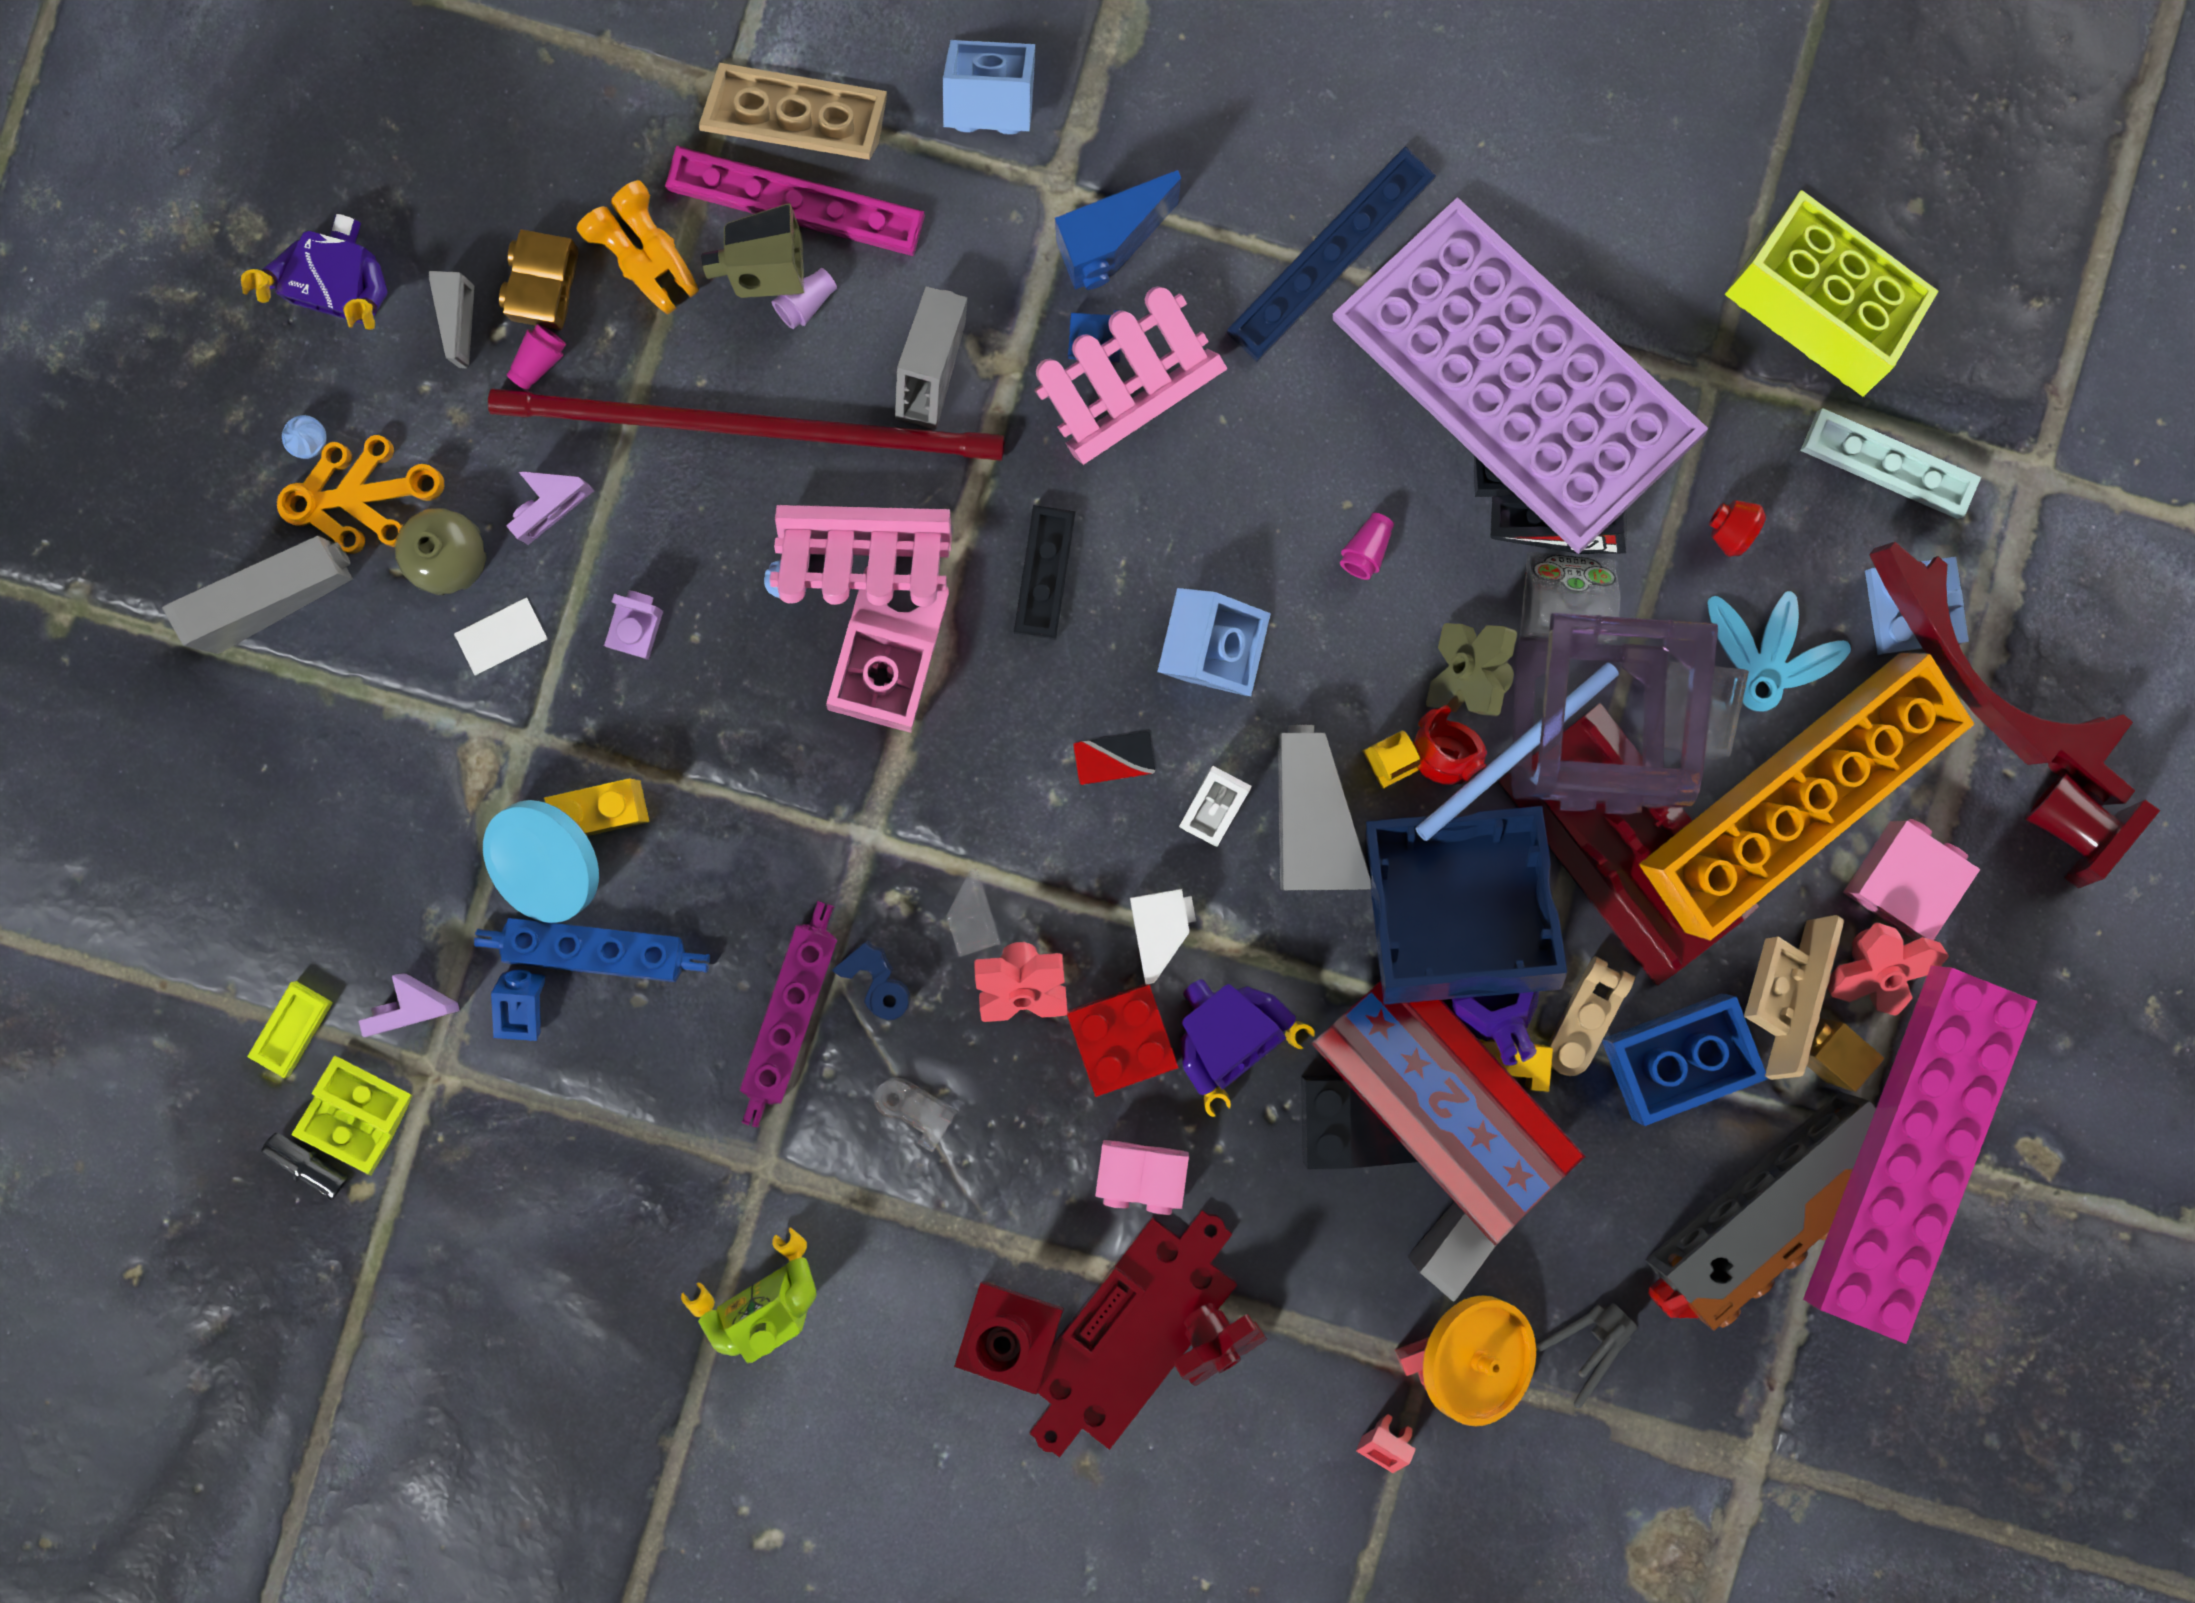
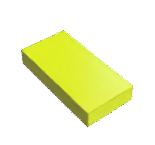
M297 981L291 982L247 1057L282 1078L290 1077L333 1002Z

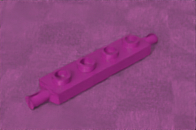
M817 901L810 925L800 924L794 927L739 1090L750 1098L741 1121L746 1125L750 1124L754 1110H756L751 1124L752 1127L759 1128L766 1104L782 1103L837 939L826 930L835 907L828 903L821 919L825 903Z

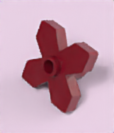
M1209 1303L1195 1310L1183 1320L1187 1328L1185 1335L1193 1349L1173 1361V1364L1182 1379H1189L1192 1385L1197 1386L1217 1372L1222 1373L1241 1361L1240 1356L1265 1342L1267 1337L1256 1321L1254 1322L1248 1314L1230 1324L1223 1311H1217L1213 1303Z

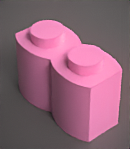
M1103 1140L1095 1196L1104 1198L1103 1204L1109 1207L1129 1208L1130 1202L1147 1204L1146 1210L1149 1212L1170 1215L1173 1208L1182 1209L1189 1152Z

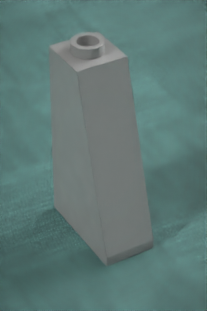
M316 536L163 606L162 609L183 646L220 654L351 581L353 578L347 569V566L351 563L348 555L342 551L343 549L339 543H333Z
M1289 725L1288 733L1278 735L1280 890L1371 889V879L1326 734L1314 733V725Z
M1454 1202L1407 1257L1425 1278L1454 1302L1496 1245H1493Z

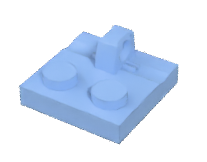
M1956 557L1942 558L1948 564L1947 603L1954 633L1959 644L1969 642ZM1929 560V561H1921V562H1923L1926 566H1928V564L1931 562V560ZM1876 568L1866 570L1865 575L1877 655L1923 649L1886 590Z

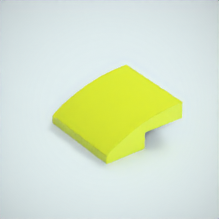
M334 1055L311 1093L315 1097L291 1135L372 1176L402 1121L412 1095Z

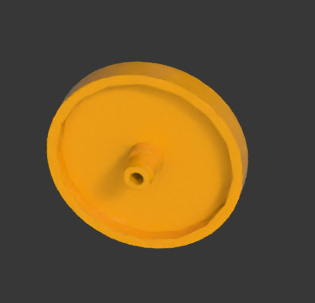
M1492 1296L1470 1297L1451 1307L1435 1325L1428 1339L1423 1358L1424 1384L1428 1396L1435 1407L1446 1416L1469 1426L1491 1424L1513 1410L1529 1387L1536 1363V1342L1529 1321L1518 1308Z

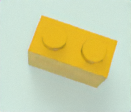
M629 778L544 797L545 803L560 809L571 817L586 836L649 822L641 780Z

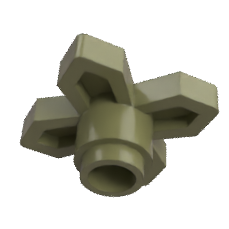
M1445 623L1442 627L1438 649L1449 664V667L1431 681L1426 706L1439 709L1448 705L1451 712H1456L1466 702L1468 711L1481 715L1498 716L1501 712L1504 693L1509 690L1513 682V669L1507 660L1513 656L1517 631L1505 626L1486 625L1481 633L1476 636L1472 627L1463 624Z

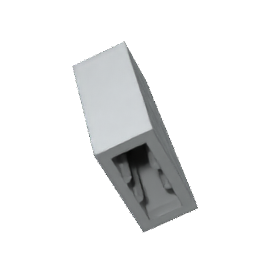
M925 287L897 366L895 419L937 429L966 323L968 297L957 295L948 290Z

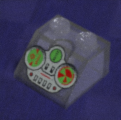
M1527 552L1520 637L1607 645L1616 641L1621 595L1615 560Z

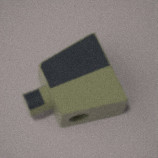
M791 203L728 222L724 226V249L701 254L702 266L707 279L728 275L735 294L741 298L804 293L802 233Z

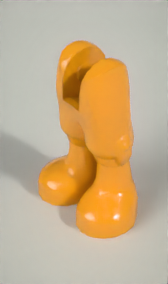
M636 180L628 183L616 192L611 200V205L622 220L639 237L643 245L642 249L633 245L618 220L604 206L596 208L585 215L578 223L576 229L587 242L603 244L610 249L618 258V264L623 272V276L632 280L653 304L668 315L676 307L670 300L669 294L664 287L661 288L656 282L658 278L667 271H670L675 277L674 281L685 290L690 298L698 293L699 288L692 273L675 248L674 239L654 224L648 212L650 200L648 189L642 181Z

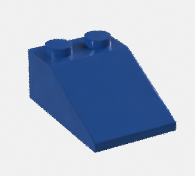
M1178 170L1055 217L1056 243L1075 290L1085 286L1086 290H1092L1110 281L1109 276L1114 275L1172 212L1179 202L1181 176Z

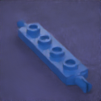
M508 918L502 932L478 928L475 935L479 938H474L475 947L499 949L501 961L508 964L676 982L682 969L707 973L709 966L705 963H710L709 954L686 953L680 937Z

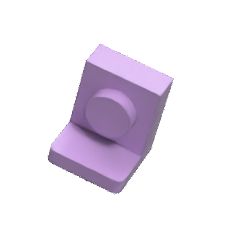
M628 590L627 597L614 594L612 603L616 604V608L604 646L649 660L663 614V610L652 605L654 598Z

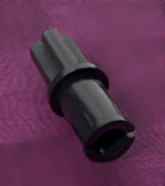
M274 1133L269 1137L261 1150L265 1157L292 1173L294 1181L297 1182L301 1179L326 1195L330 1200L337 1196L348 1180L347 1175H343L318 1159L316 1151L313 1150L309 1153L280 1133Z

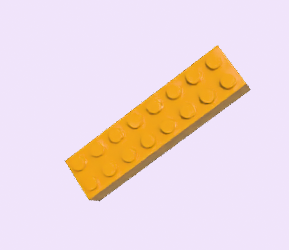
M1899 653L1639 865L1685 933L1712 940L1974 725V722L1930 654Z

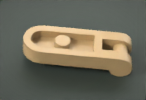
M1594 956L1589 962L1547 1045L1553 1048L1551 1068L1566 1076L1579 1075L1591 1064L1623 999L1631 990L1635 980V976L1624 970L1618 973L1607 967L1608 962L1597 956ZM1599 982L1610 987L1605 999L1593 993Z

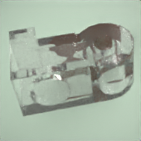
M891 1078L877 1088L874 1095V1104L877 1110L888 1118L899 1117L923 1132L918 1144L931 1152L937 1148L958 1113L953 1107L903 1078Z

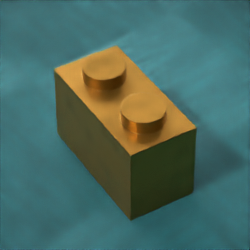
M1819 1018L1807 1067L1826 1083L1856 1092L1885 1058L1845 1023Z

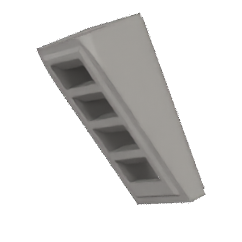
M429 271V281L445 357L458 368H468L474 285L459 272Z

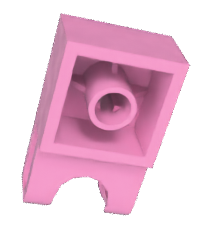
M868 566L865 568L863 574H867ZM946 587V591H937V599L932 605L926 607L919 606L911 612H897L887 604L881 606L873 605L867 599L866 589H859L826 703L829 711L909 733L912 732L949 596L948 587ZM878 668L887 669V677L892 679L889 684L884 683V686L874 685V679L869 677L870 673L877 674Z

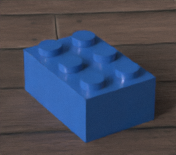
M1718 994L1610 1035L1602 1040L1633 1121L1643 1126L1768 1080L1737 996Z

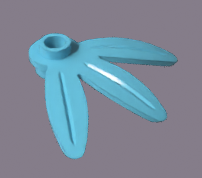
M1791 591L1785 592L1772 610L1763 634L1760 654L1757 651L1748 627L1738 613L1718 596L1708 599V612L1718 641L1732 663L1744 675L1738 688L1739 697L1742 703L1751 710L1768 711L1774 708L1780 702L1784 688L1801 686L1824 677L1837 668L1851 652L1850 644L1847 641H1833L1811 648L1789 662H1785L1796 638L1799 619L1797 597ZM1759 682H1765L1769 688V692L1764 698L1758 697L1755 692L1756 685Z

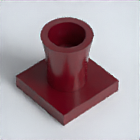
M2065 772L2042 793L2027 812L2024 819L2047 830L2083 854L2064 877L2079 889L2105 879L2161 810L2145 799L2117 812L2114 816L2083 791Z
M982 1281L978 1288L954 1367L1037 1395L1064 1308ZM999 1336H1005L1010 1340V1349L1004 1348L999 1343Z

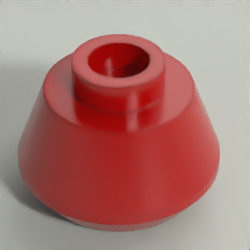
M1738 500L1732 501L1729 505L1721 503L1708 524L1713 527L1711 537L1728 557L1741 556L1751 546L1761 531L1766 520V514L1763 506L1760 504Z

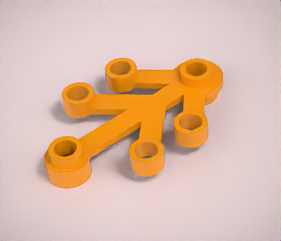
M373 435L365 441L363 453L339 486L333 490L321 491L335 470L346 469L352 461L351 451L346 446L338 442H331L324 446L321 452L322 458L303 483H292L280 492L277 499V509L280 516L286 522L295 526L312 524L339 543L343 549L342 551L356 554L365 545L363 533L350 526L343 527L323 511L325 509L341 507L376 532L382 543L395 547L396 538L388 540L386 531L389 527L396 526L399 532L403 524L393 519H386L365 503L410 495L423 501H431L438 498L443 492L444 478L437 469L430 465L418 464L409 469L405 478L364 484L378 463L388 462L394 454L393 444L388 439L380 435ZM383 442L385 445L384 452L380 456H374L373 447L375 444ZM341 449L343 453L342 459L337 463H332V452ZM427 477H432L434 480L433 488L429 491H423L422 481ZM301 498H305L307 501L305 510L297 512L295 509L296 502ZM349 533H354L356 537L355 544L351 547H346L344 544L345 536Z

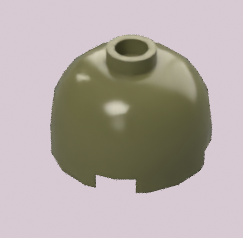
M445 508L425 509L412 515L400 528L395 541V560L402 574L417 588L435 595L451 594L471 587L482 574L487 557L484 552V544L479 528L466 516Z

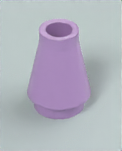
M820 268L814 274L804 278V293L778 295L772 301V305L780 318L790 328L794 329L799 324L805 326L829 295L837 289V285L829 273Z

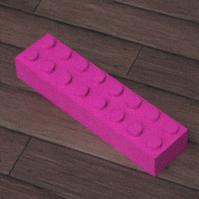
M1931 965L1803 1300L1821 1311L1904 1344L1907 1343L2037 1001L1954 968Z

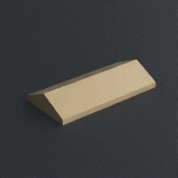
M719 63L699 122V129L705 132L870 160L879 144L887 91Z

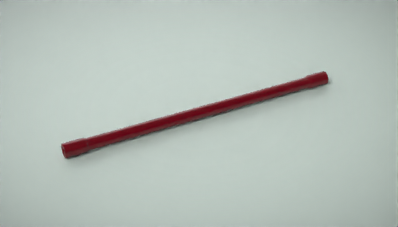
M494 388L490 390L488 396V410L493 415L526 418L538 416L955 454L966 458L997 461L1003 460L1005 437L999 434L977 432L953 433L536 395L527 391Z

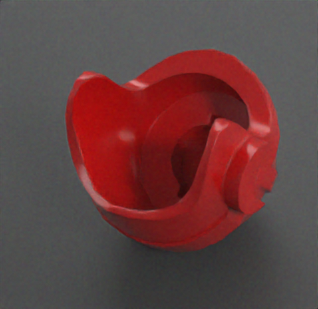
M1445 705L1439 709H1432L1418 723L1420 729L1413 741L1421 761V765L1417 766V768L1426 778L1434 782L1447 785L1462 784L1465 781L1468 782L1472 775L1486 767L1484 761L1487 750L1482 739L1474 730L1459 722L1447 720L1451 709L1448 705Z

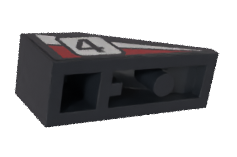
M1517 495L1492 496L1491 539L1576 553ZM1627 509L1579 554L1626 553Z

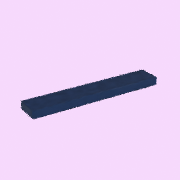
M1405 146L1227 329V334L1258 362L1434 181L1436 175Z

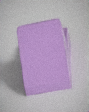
M519 472L539 496V499L535 502L533 500L527 501L517 508L513 513L515 519L506 526L518 540L529 545L593 493L594 490L580 477Z
M402 973L392 975L398 1002L371 1008L373 1017L359 1020L358 1022L362 1036L368 1037L460 1010L458 1003L417 979Z

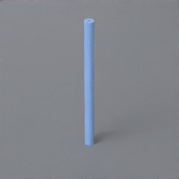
M1609 662L1604 664L1415 828L1418 835L1425 841L1434 836L1619 675L1617 669Z

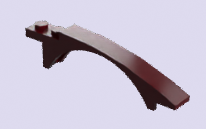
M1896 542L1875 547L1869 555L1886 590L1924 652L1932 656L1946 680L1970 710L2027 765L2048 763V767L2060 776L2066 772L2083 791L2101 806L2126 804L2135 792V789L2106 766L2104 761L2133 722L2124 714H2119L2108 719L2097 717L2079 724L2058 723L2027 714L2007 703L1981 680L1966 659L1957 641L1947 603L1948 564L1939 556H1936L1926 566L1923 562L1917 561Z

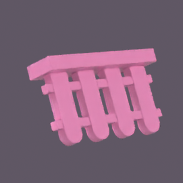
M1158 286L1153 287L1145 296V304L1150 312L1149 314L1137 321L1132 314L1126 311L1115 312L1109 319V329L1114 337L1102 345L1090 335L1077 337L1072 346L1077 362L1065 370L1059 362L1053 359H1045L1038 364L1036 376L1041 385L1034 390L1041 400L1049 396L1064 421L1057 428L1063 437L1072 434L1073 438L1067 441L1066 445L1074 458L1083 465L1227 370L1225 363L1218 353L1202 348L1209 341L1203 332L1195 335L1181 311V308L1187 305L1181 294L1173 297L1169 290ZM1155 325L1158 326L1172 350L1160 359L1144 332ZM1120 348L1136 374L1124 383L1108 359V356ZM1179 362L1181 365L1170 374L1166 372V370ZM1084 372L1100 399L1088 407L1072 383V380ZM1143 386L1145 389L1134 398L1130 396L1131 393ZM1107 410L1109 412L1108 415L1099 421H1095L1094 418Z
M777 505L775 521L778 538H775L774 547L775 553H780L782 556L779 572L770 573V586L778 587L779 597L782 601L797 603L804 598L806 588H822L824 600L829 604L837 605L848 599L850 589H866L868 601L873 605L881 606L892 600L894 590L910 591L911 601L915 605L926 607L936 601L937 591H946L947 579L946 576H939L940 557L949 558V551H951L950 509ZM810 554L825 555L823 573H808ZM854 555L869 556L867 574H852ZM897 556L913 557L911 575H895Z

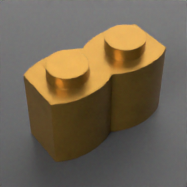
M521 229L517 241H511L508 249V264L512 266V272L508 282L502 283L499 293L500 307L504 308L503 313L511 321L535 326L538 323L546 328L562 330L567 315L570 288L573 283L578 259V247L572 239Z

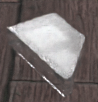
M978 868L971 869L946 915L959 957L1001 944Z

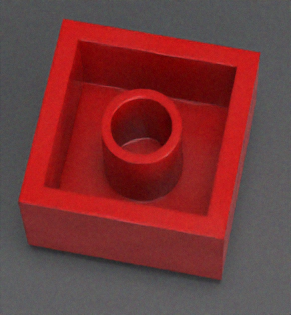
M1144 983L1067 1010V1016L1095 1097L1178 1069L1149 984L1146 985Z

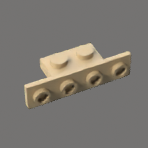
M1837 915L1807 920L1799 949L1780 937L1765 939L1744 1017L1775 1036L1765 1076L1771 1080L1801 1077L1805 1073L1844 924V919Z

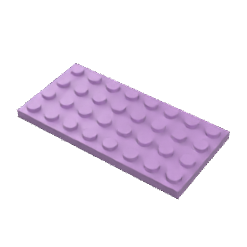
M1458 197L1333 313V321L1578 554L1705 436L1708 430L1696 416Z

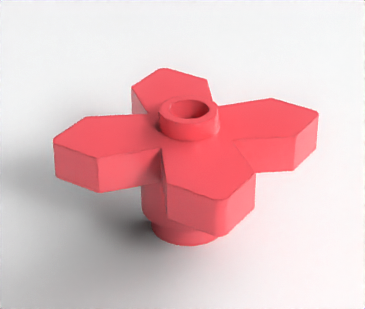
M1875 923L1871 928L1860 932L1852 942V957L1855 962L1839 965L1830 975L1827 989L1832 997L1848 1002L1870 994V1000L1877 1011L1896 1016L1913 999L1907 981L1927 976L1931 965L1942 966L1949 955L1940 942L1924 937L1903 945V939L1896 928Z
M1016 942L1007 945L1003 949V954L1000 958L977 959L974 961L976 987L978 990L983 991L979 994L980 1013L983 1022L1009 1020L1018 1011L1026 1009L1042 1018L1067 1015L1066 987L1061 986L1065 982L1062 954L1039 955L1036 947L1032 944Z

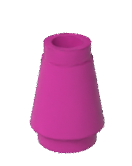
M537 323L532 331L527 329L512 362L511 369L506 376L521 388L529 390L532 384H535L564 356L561 351L566 346V343L548 328Z
M1372 513L1370 518L1341 551L1343 556L1340 562L1341 567L1351 575L1364 580H1369L1373 573H1378L1387 549L1391 531L1394 527L1393 521L1382 514Z

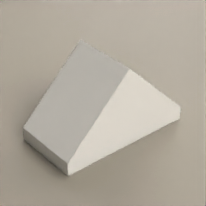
M1212 766L1207 772L1179 827L1217 847L1252 786Z

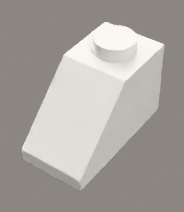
M1182 889L1130 898L1146 985L1155 983L1189 934L1188 923L1196 922L1192 897H1183Z

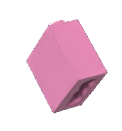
M1914 819L1890 821L1843 893L1913 940L1922 937L1934 940L1980 869L1967 861L1968 854L1960 848L1949 843L1943 845L1931 837L1932 831L1924 824Z

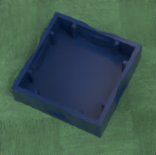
M1542 806L1481 811L1472 815L1453 818L1428 841L1423 840L1415 830L1428 816L1366 822L1365 849L1368 873L1371 879L1370 891L1384 1004L1562 989L1567 976V966L1559 914L1550 890L1551 861Z

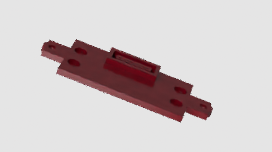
M1201 1209L1180 1237H1177L1155 1218L1151 1217L1055 1340L1038 1392L1050 1405L1029 1430V1434L1036 1439L1038 1447L1043 1451L1053 1452L1060 1458L1081 1429H1084L1110 1450L1174 1368L1173 1361L1184 1355L1191 1346L1190 1341L1185 1335L1187 1328L1183 1320L1195 1310L1209 1303H1213L1218 1311L1236 1288L1237 1283L1211 1263L1233 1235L1232 1232L1225 1228L1224 1222L1220 1217L1208 1214ZM1207 1225H1214L1217 1228L1214 1235L1208 1236L1205 1234L1204 1229ZM1047 1431H1054L1057 1434V1438L1049 1441L1046 1439L1045 1433Z

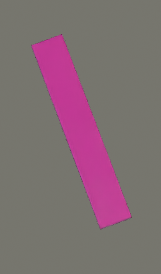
M680 146L675 148L665 184L666 189L670 192L752 214L791 203L798 225L801 227L910 256L915 254L925 217L924 211Z

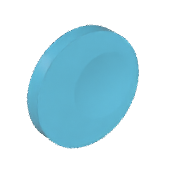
M526 800L512 804L494 816L489 822L483 839L485 865L499 893L516 910L537 921L558 923L574 917L591 903L599 883L597 858L583 830L566 813L545 802Z

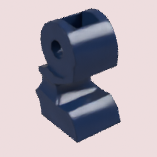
M869 940L831 970L840 977L850 979L860 970L868 971L872 975L873 981L864 1002L868 1009L881 1019L895 1020L901 1017L909 1007L911 999L907 986L901 981L889 978L894 969L889 964L884 949L874 946Z

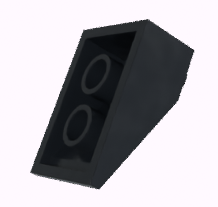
M1340 1075L1301 1076L1303 1163L1307 1169H1348L1418 1162Z

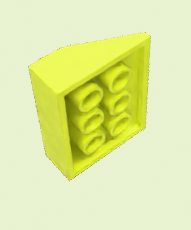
M1800 190L1740 270L1724 295L1768 326L1774 333L1780 335L1803 352L1809 359L1833 374L1843 384L1864 397L1895 367L1939 291L1811 196Z

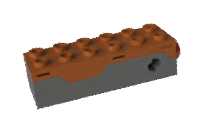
M1838 1092L1645 1259L1660 1277L1649 1287V1295L1662 1311L1670 1318H1698L1712 1330H1716L1719 1326L1723 1328L1733 1323L1741 1314L1740 1308L1751 1298H1759L1770 1291L1775 1284L1773 1279L1786 1268L1793 1269L1800 1265L1808 1256L1807 1250L1819 1239L1826 1240L1876 1107L1869 1100Z

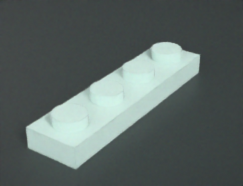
M1824 408L1817 411L1800 450L1956 519L1965 516L1981 479L1980 476Z

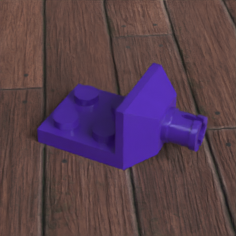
M1539 992L1452 999L1453 1013L1476 1038L1484 1041L1492 1039L1496 1041L1503 1064L1516 1065L1515 1054H1517V1051L1522 1062L1529 1060L1537 1052L1526 1028H1528L1537 1008Z

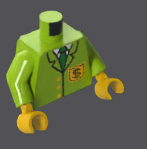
M791 1227L789 1228L791 1237L787 1244L778 1235H775L772 1240L773 1247L785 1256L789 1262L717 1307V1310H712L715 1304L714 1298L702 1283H696L701 1290L696 1300L690 1301L684 1292L681 1294V1300L694 1316L700 1317L698 1322L712 1347L717 1352L729 1356L741 1354L747 1363H753L762 1356L770 1354L775 1348L797 1336L803 1330L808 1309L815 1301L817 1294L806 1258H802L807 1248V1242Z

